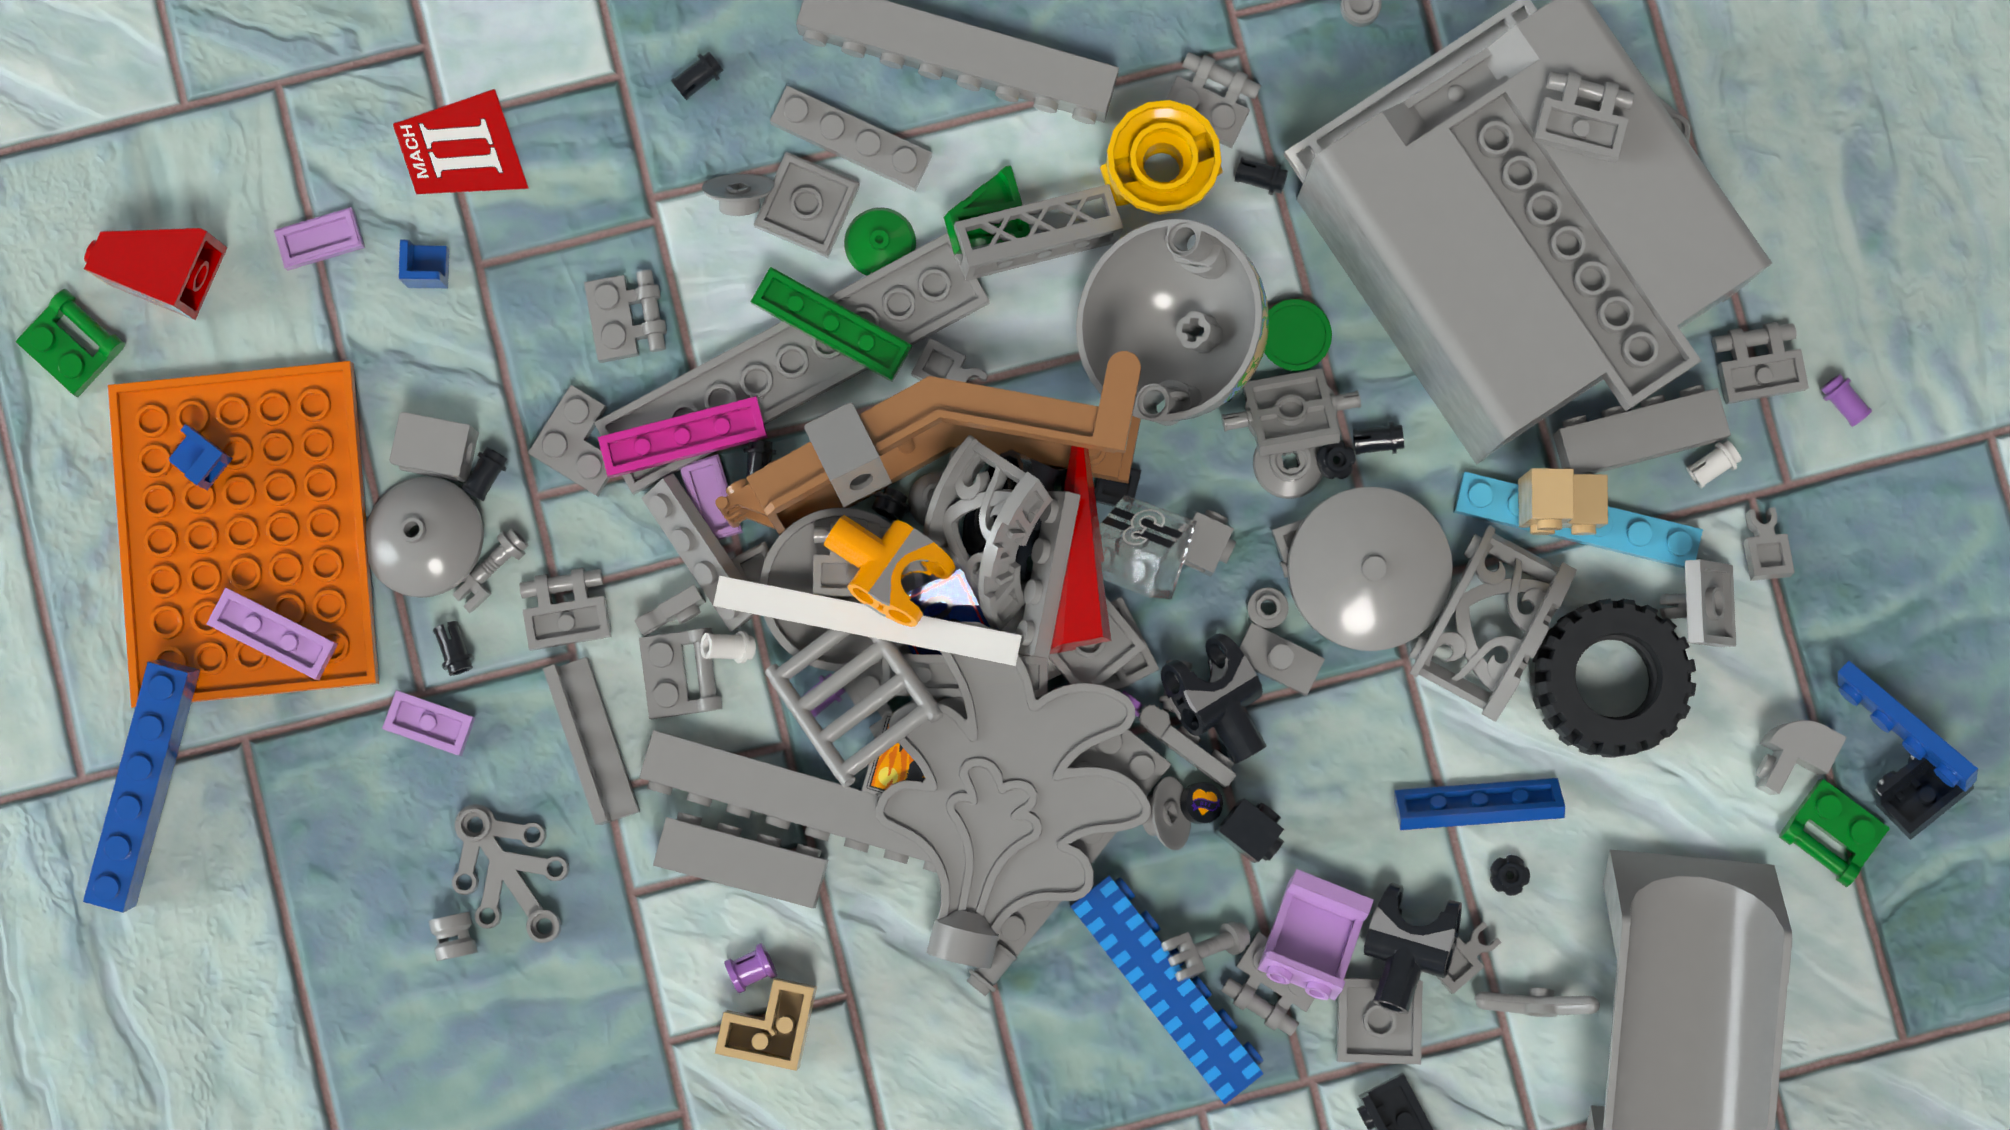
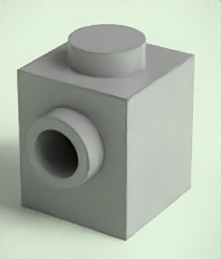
M1206 510L1204 515L1196 512L1174 560L1211 577L1218 562L1222 561L1227 564L1237 542L1230 539L1234 528L1227 526L1228 519L1216 512Z

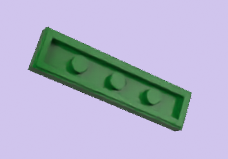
M772 267L769 268L750 301L752 305L891 382L895 379L912 349V345Z

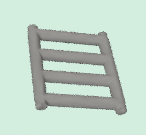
M829 629L780 667L777 664L769 666L765 670V674L833 775L839 780L843 788H847L855 782L856 778L854 775L927 720L931 723L939 720L943 713L894 642L872 637L870 638L874 644L803 697H800L789 680L851 634ZM884 657L896 675L822 729L811 711ZM906 688L918 707L844 761L833 745V742Z

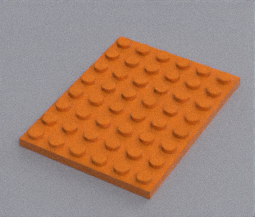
M343 361L108 385L131 708L136 707L147 662L158 659L200 670L192 703L379 684L371 575L366 544V513L354 363ZM185 424L196 429L233 458L208 490L195 485L184 476L185 473L169 461V457L187 436L180 431ZM224 589H231L337 643L338 645L320 679L315 680L207 625L206 623Z

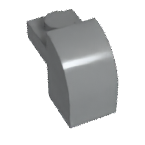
M1809 720L1785 723L1773 728L1759 743L1774 752L1772 756L1767 754L1758 766L1756 776L1760 777L1756 788L1769 795L1780 794L1795 764L1817 775L1828 774L1847 737L1821 723Z

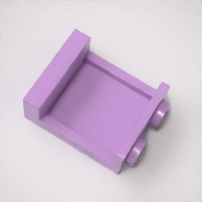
M1296 869L1288 881L1257 970L1267 973L1266 976L1276 983L1285 985L1292 983L1305 988V992L1316 999L1328 1000L1330 998L1335 1000L1344 988V977L1362 924L1369 915L1374 900Z

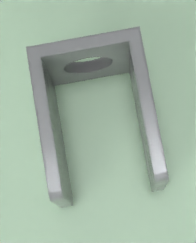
M847 403L805 424L804 429L843 507L892 483L853 403Z
M401 412L397 422L389 461L391 464L399 466V469L402 471L466 483L471 473L479 432L468 424Z

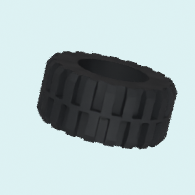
M1610 598L1585 604L1557 620V623L1548 630L1541 647L1534 656L1532 662L1535 663V670L1533 673H1530V686H1535L1536 697H1533L1536 709L1541 708L1545 716L1542 721L1549 730L1554 729L1559 734L1558 739L1567 746L1573 745L1579 748V752L1587 755H1601L1608 758L1628 756L1650 750L1659 745V742L1664 738L1670 737L1678 729V722L1681 719H1685L1691 709L1687 703L1689 697L1695 696L1696 683L1691 682V673L1696 671L1694 659L1688 660L1685 649L1690 646L1685 636L1681 638L1677 636L1674 632L1677 626L1669 618H1660L1657 615V609L1649 605H1636L1635 600L1621 599L1612 601ZM1604 640L1622 641L1631 646L1641 656L1648 671L1649 687L1644 702L1632 713L1621 717H1608L1594 712L1582 699L1576 684V667L1579 658L1590 646Z

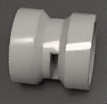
M470 912L429 920L430 931L437 939V946L434 949L437 961L478 952L476 941L470 937L469 928L472 925ZM458 936L459 938L453 941H449L448 939L450 937Z

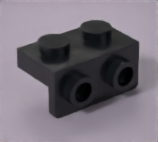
M1911 755L1908 759V764L1897 773L1890 771L1879 780L1875 790L1876 806L1911 840L1974 789V784L1966 792L1957 785L1950 787L1934 772L1936 767L1923 757L1921 760H1918Z
M1403 1073L1358 1095L1363 1105L1357 1108V1111L1367 1130H1372L1373 1128H1376V1130H1433Z

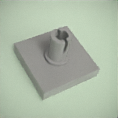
M1701 559L1686 560V593L1661 595V605H1679L1672 608H1660L1662 618H1687L1688 643L1715 647L1736 646L1733 565Z

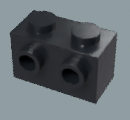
M1245 798L1238 800L1214 832L1252 863L1260 862L1261 859L1270 861L1284 843L1279 837L1284 828L1277 824L1281 817L1264 803H1258L1255 807Z

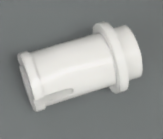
M1726 441L1723 444L1720 442L1716 443L1715 450L1686 467L1690 477L1697 483L1699 488L1702 489L1707 483L1729 468L1733 471L1737 469V463L1742 461V458L1730 441Z
M738 631L735 635L705 633L701 638L700 650L702 657L705 659H734L737 663H745L754 657L756 643L754 637L748 635L745 631Z

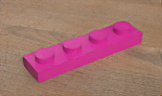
M755 396L600 436L598 441L607 477L613 478L768 437L758 398Z

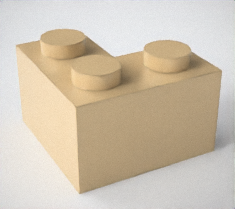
M1531 468L1518 479L1519 528H1530V534L1551 535L1555 534V530H1561L1562 528H1571L1572 535H1595L1596 528H1602L1608 524V475L1574 474V469Z
M776 978L773 979L765 1018L730 1010L723 1012L715 1054L797 1071L801 1065L817 986Z

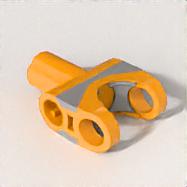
M843 515L836 522L824 542L826 548L859 569L848 584L850 593L878 614L909 627H915L923 617V613L916 604L910 601L911 597L904 591L901 580L911 573H924L929 576L933 574L941 579H949L956 570L953 560L943 549L917 529L899 520H895L883 537L880 538L846 515Z

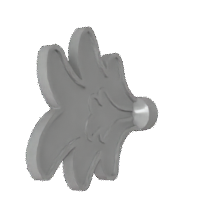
M960 622L962 624L992 629L979 622ZM940 651L959 686L964 700L967 719H964L951 707L936 702L943 716L933 723L927 720L898 742L920 767L925 776L924 781L902 780L891 784L881 794L876 805L875 815L882 826L917 844L928 855L939 876L941 905L938 918L933 923L927 953L947 961L990 969L998 942V931L1014 912L1026 905L1040 901H1075L1083 898L1091 891L1094 873L1091 863L1079 848L1070 843L1088 835L1119 832L1142 825L1151 814V806L1140 787L1130 778L1117 771L1093 766L1068 767L1074 759L1088 748L1121 735L1131 727L1135 719V707L1129 697L1103 685L1075 683L1058 687L1035 699L1032 682L1019 655L1016 666ZM916 702L896 710L890 718L889 728L917 708Z

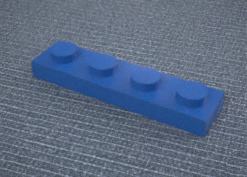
M1848 661L1838 671V685L1840 686L1838 690L1840 694L1852 705L1857 706L1860 703L1872 713L1870 718L1880 729L1887 733L1892 730L1904 740L1902 742L1903 747L1918 760L1924 757L1936 767L1934 772L1945 784L1950 787L1957 785L1966 792L1977 781L1978 768L1853 663Z
M1558 778L1401 789L1394 792V803L1400 830L1565 818L1566 806Z

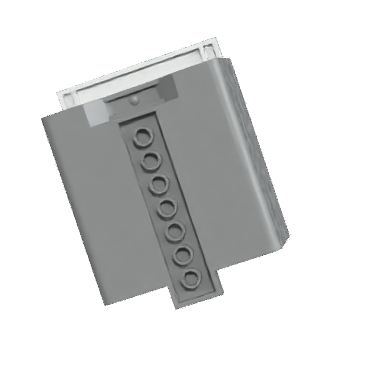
M1517 0L1284 152V157L1303 183L1296 200L1476 465L1486 459L1491 453L1602 380L1606 382L1624 410L1627 411L1701 362V359L1680 329L1720 302L1728 300L1772 264L1769 257L1590 0H1553L1537 10L1531 0ZM1551 72L1567 75L1568 72L1582 75V80L1601 85L1610 82L1618 84L1620 90L1634 93L1630 110L1614 106L1613 115L1629 119L1619 160L1616 163L1532 142L1545 97L1561 101L1562 92L1546 88ZM1578 96L1576 98L1575 105L1594 110L1599 108V102Z

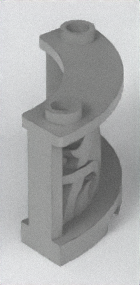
M969 435L950 454L949 463L941 475L931 498L925 518L923 534L950 556L956 566V570L951 577L955 575L961 576L974 604L982 609L988 624L996 630L1002 631L1025 604L1020 584L1021 565L1015 562L1019 545L1026 546L1034 526L1051 503L1052 498L1038 478L1029 472H1023ZM985 463L995 468L991 481L988 471L979 473ZM1007 477L1018 483L1013 490L1002 489ZM981 507L979 525L982 535L986 540V545L983 552L969 557L958 531L959 519ZM933 574L931 576L928 575L933 585L946 580L938 578ZM959 577L945 582L946 585L970 601Z
M1488 525L1482 537L1474 534L1463 554L1469 560L1429 636L1427 638L1422 635L1419 636L1409 657L1415 659L1410 670L1411 675L1417 677L1419 674L1482 708V715L1496 722L1519 685L1520 677L1530 657L1534 658L1550 628L1547 625L1550 623L1556 610L1560 608L1577 569L1563 562L1560 567H1557L1495 534L1496 528ZM1487 554L1514 567L1512 579H1504L1506 571L1500 561L1497 562V571H1488L1485 567ZM1522 572L1536 580L1521 579ZM1474 573H1476L1478 579L1484 584L1465 592ZM1509 593L1507 600L1508 611L1515 625L1524 631L1522 638L1519 639L1511 636L1497 637L1485 643L1479 649L1471 627L1469 607L1485 598ZM1518 593H1524L1521 603L1523 601L1532 603L1533 611L1531 614L1524 615L1519 612L1517 607ZM1455 613L1457 633H1443L1450 618ZM1445 644L1449 645L1452 649L1451 657L1445 660V662H1454L1463 655L1465 656L1467 663L1457 674L1431 661L1433 654L1439 646ZM1498 646L1505 648L1508 656L1504 663H1498L1495 660V654L1489 658L1488 662L1483 658L1491 649ZM1473 670L1478 679L1491 692L1482 689L1463 677Z

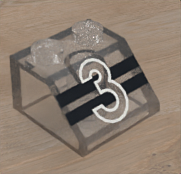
M1124 495L1099 524L1104 562H1101L1103 580L1149 598L1172 599L1197 521Z

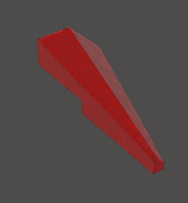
M1071 446L1064 491L1079 494L1080 500L1050 654L1076 650V647L1112 641L1101 569L1104 555L1089 449Z

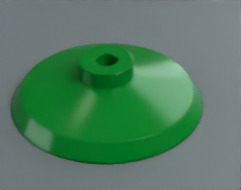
M882 207L868 209L856 216L849 224L844 238L845 253L851 265L860 273L868 276L916 249L915 232L910 222L895 210Z
M1289 299L1274 305L1269 310L1268 340L1264 353L1270 361L1283 369L1300 371L1315 366L1326 356L1332 341V329L1327 316L1318 306L1302 299Z

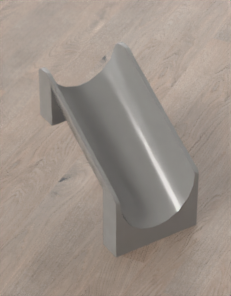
M1610 849L1603 887L1616 952L1617 969L1605 1107L1590 1106L1585 1130H1775L1787 986L1789 983L1792 949V929L1775 865Z

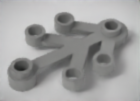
M473 804L463 808L455 820L456 834L464 843L459 869L453 876L452 886L457 893L462 895L472 894L476 891L479 879L474 871L481 847L489 859V866L482 903L475 912L477 924L482 928L488 929L494 928L500 923L502 913L498 905L504 881L529 918L526 929L530 938L539 943L555 940L562 928L559 916L551 910L543 909L518 871L541 874L551 881H561L569 873L568 862L559 856L545 859L506 852L495 839V837L518 839L528 847H539L546 840L545 828L538 823L520 825L498 821L495 819L493 812L483 805ZM475 817H479L483 821V828L478 833L472 832L469 826L470 821ZM531 827L537 828L540 832V838L535 843L529 842L526 838V833ZM553 861H559L563 865V872L560 876L555 877L549 871V866ZM464 874L469 875L472 879V886L468 890H463L459 886V879ZM486 908L492 909L495 913V919L490 924L483 922L481 917L482 912ZM543 918H547L552 922V930L548 934L541 933L538 928V924Z

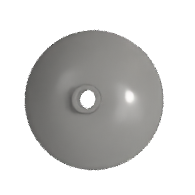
M413 478L394 486L378 500L366 523L367 555L371 570L387 587L409 597H433L455 588L471 573L482 551L484 529L476 504L461 488L440 478ZM415 525H419V533L415 537L410 538V529Z

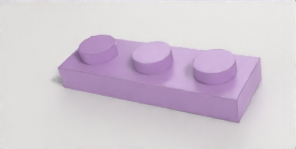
M228 588L224 589L206 623L315 680H319L338 645Z

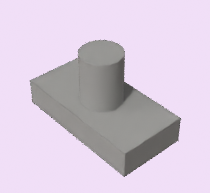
M1254 623L1250 624L1239 646L1254 671L1304 696L1308 695L1325 660Z

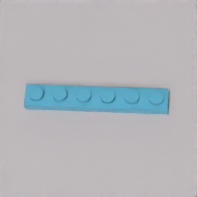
M1464 472L1460 482L1454 513L1519 528L1518 484ZM1608 506V524L1602 528H1596L1595 535H1572L1571 528H1562L1561 530H1555V534L1548 536L1685 569L1686 560H1696L1703 529ZM1519 528L1530 531V528Z

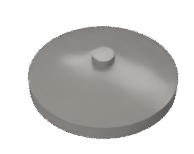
M1360 487L1346 490L1318 504L1298 527L1292 539L1287 560L1290 592L1304 620L1317 633L1329 641L1346 648L1363 651L1394 648L1413 640L1424 632L1441 612L1447 600L1452 581L1453 567L1450 547L1441 526L1434 516L1413 498L1401 492L1381 487Z
M852 508L824 509L804 516L789 526L772 545L762 567L760 584L813 594V555H830V550L824 546V543H814V527H830V523H836L843 515H846L863 527H867V523H880V527H890L891 524L877 515ZM911 573L901 580V585L909 596L924 590L922 573ZM924 592L910 598V601L919 608L923 604ZM830 597L850 602L858 601L855 597ZM764 616L773 636L792 656L829 630L827 628ZM851 633L812 662L810 666L836 672L874 643L870 637ZM894 642L898 649L903 645L902 643ZM881 658L879 661H877L875 664L880 663V662L882 661V658Z

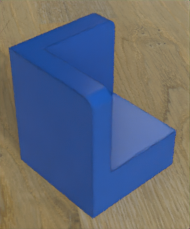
M400 239L399 280L407 288L448 289L449 248L447 246L413 245L410 240Z
M185 424L180 431L187 436L169 457V461L185 473L184 476L195 485L208 490L233 458L196 429Z

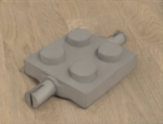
M1323 368L1248 381L1243 387L1246 401L1245 411L1226 415L1222 414L1221 417L1224 432L1248 427L1255 437L1259 456L1261 457L1339 443L1340 431L1336 420L1337 411L1361 408V399L1358 390L1334 395L1326 383Z

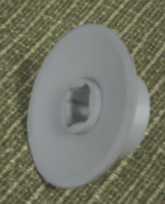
M729 174L706 181L702 186V190L708 197L719 200V210L721 213L730 216H745L759 211V199L769 195L775 183L770 178L756 174Z
M1256 446L1253 455V470L1256 479L1267 492L1280 498L1294 499L1310 493L1317 487L1323 477L1316 461L1317 452L1321 446L1261 457ZM1291 453L1297 456V465L1299 466L1285 469L1281 456L1291 455Z
M1169 776L1157 784L1153 795L1146 796L1151 806V814L1143 824V827L1149 835L1157 836L1165 847L1171 850H1180L1188 840L1191 822L1184 817L1180 808V798L1185 789L1176 778Z

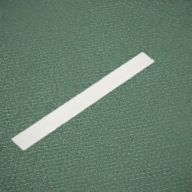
M719 576L713 606L1013 666H1016L1022 635L926 616H923L915 627H909L878 614L865 604Z

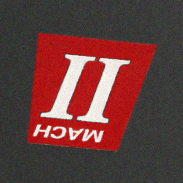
M495 89L393 124L416 194L529 189Z

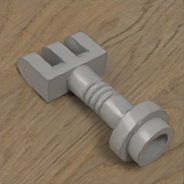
M513 528L507 533L502 531L497 536L501 545L462 581L463 584L454 592L453 596L458 601H461L470 592L474 594L464 605V608L469 613L478 608L492 594L483 585L491 574L497 571L511 556L520 560L526 554L524 550L529 545Z
M1230 921L1222 924L1219 935L1196 944L1193 943L1189 932L1161 943L1164 952L1171 951L1176 947L1180 951L1179 954L1168 958L1171 967L1184 962L1187 968L1175 974L1177 981H1184L1205 971L1206 969L1201 959L1223 950L1232 955L1243 952L1250 943V934L1246 926L1240 922Z

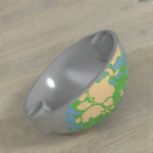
M1168 219L1149 223L1131 231L1116 241L1102 255L1091 271L1081 294L1076 321L1077 347L1082 365L1098 392L1102 394L1109 359L1120 351H1128L1135 354L1141 364V375L1132 416L1165 426H1171L1179 421L1194 419L1212 412L1233 398L1255 373L1263 357L1269 331L1267 297L1261 277L1253 262L1239 246L1220 231L1206 224L1184 219ZM1195 234V244L1191 249L1188 250V240L1192 235ZM1201 329L1204 330L1202 337L1199 336ZM1165 400L1164 408L1158 413L1157 405Z

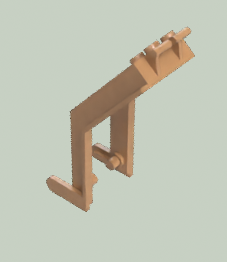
M1120 351L1109 359L1099 406L933 376L922 379L859 414L892 482L877 491L885 489L950 453L957 446L961 445L969 435L998 455L1014 450L1054 469H1068L1071 446L1088 448L1092 477L1129 483L1141 423L1140 418L1132 416L1141 375V364L1138 357L1131 352ZM809 442L782 458L770 462L764 468L747 476L746 479L734 482L727 487V496L718 497L715 504L732 528L739 527L742 521L748 519L776 529L780 536L789 526L804 516L824 509L851 508L874 495L875 492L843 507L812 443Z

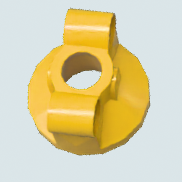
M1172 100L1147 102L1129 111L1114 128L1107 149L1106 163L1100 167L1105 185L1109 184L1116 206L1131 203L1137 209L1158 215L1181 213L1200 203L1215 185L1217 176L1223 173L1219 138L1209 120L1193 107ZM1154 154H1168L1179 165V175L1169 182L1155 181L1146 174L1144 170L1145 162Z

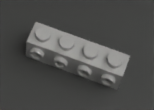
M1703 385L1694 386L1680 391L1681 398L1666 401L1664 395L1641 401L1642 408L1625 411L1622 406H1617L1602 411V418L1587 422L1586 415L1563 421V428L1553 434L1562 469H1574V474H1596L1723 441L1731 436L1718 388L1705 391Z
M678 812L677 819L666 817L653 866L805 907L816 908L829 861L820 858L822 850L801 844L797 845L796 852L780 847L782 839L758 833L756 841L740 837L741 828L719 822L716 830L700 826L702 818Z

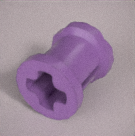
M763 943L756 945L755 951L734 961L732 959L724 961L726 970L738 993L746 991L747 986L767 976L771 979L777 977L775 966Z

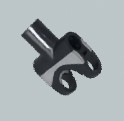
M1219 633L1210 637L1205 644L1206 653L1209 658L1207 661L1210 667L1208 682L1198 678L1193 671L1190 672L1188 667L1179 660H1172L1162 667L1161 681L1170 704L1184 728L1190 734L1200 736L1214 727L1234 763L1237 764L1267 746L1245 708L1262 697L1263 689L1249 660L1237 644L1227 635Z
M1391 883L1386 888L1373 914L1365 940L1364 955L1386 961L1373 1003L1395 1013L1408 1014L1421 972L1444 979L1449 972L1458 942L1462 903L1450 899L1444 912L1441 911L1434 922L1422 927L1413 926L1405 922L1401 917L1402 909L1400 906L1403 898V886Z

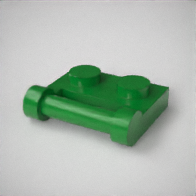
M63 289L51 299L49 306L15 342L70 393L79 397L125 347V342L116 334L110 335L75 303V296L67 289ZM63 315L69 318L99 346V350L94 356L57 324Z
M1819 779L1782 829L1779 838L1788 845L1792 843L1797 845L1837 875L1836 880L1839 883L1848 887L1857 878L1862 866L1890 828L1825 779ZM1807 821L1852 853L1848 860L1845 862L1806 833L1803 829Z

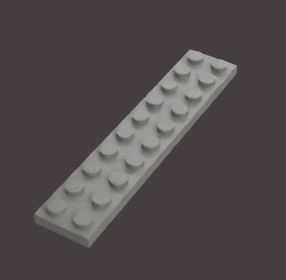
M948 233L827 297L911 345L990 304L977 278L968 281L964 280L960 267L963 254L954 255ZM782 321L599 419L594 424L600 435L604 436L757 396L765 425L868 370V368ZM713 452L622 476L631 493L635 495L658 483L662 478L680 471L683 467Z

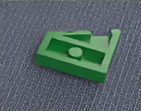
M1011 165L1005 166L997 175L977 188L969 197L958 203L943 217L954 255L962 254L954 229L955 222L1023 205ZM1015 219L1008 222L1004 231L1016 238L1028 236L1030 227L1028 223L1021 219ZM1002 223L995 224L994 226L999 228ZM981 228L967 231L972 250L989 246L994 238V235ZM999 238V240L997 241L996 244L1002 243V242H1005V241H1003V240H1001V239Z

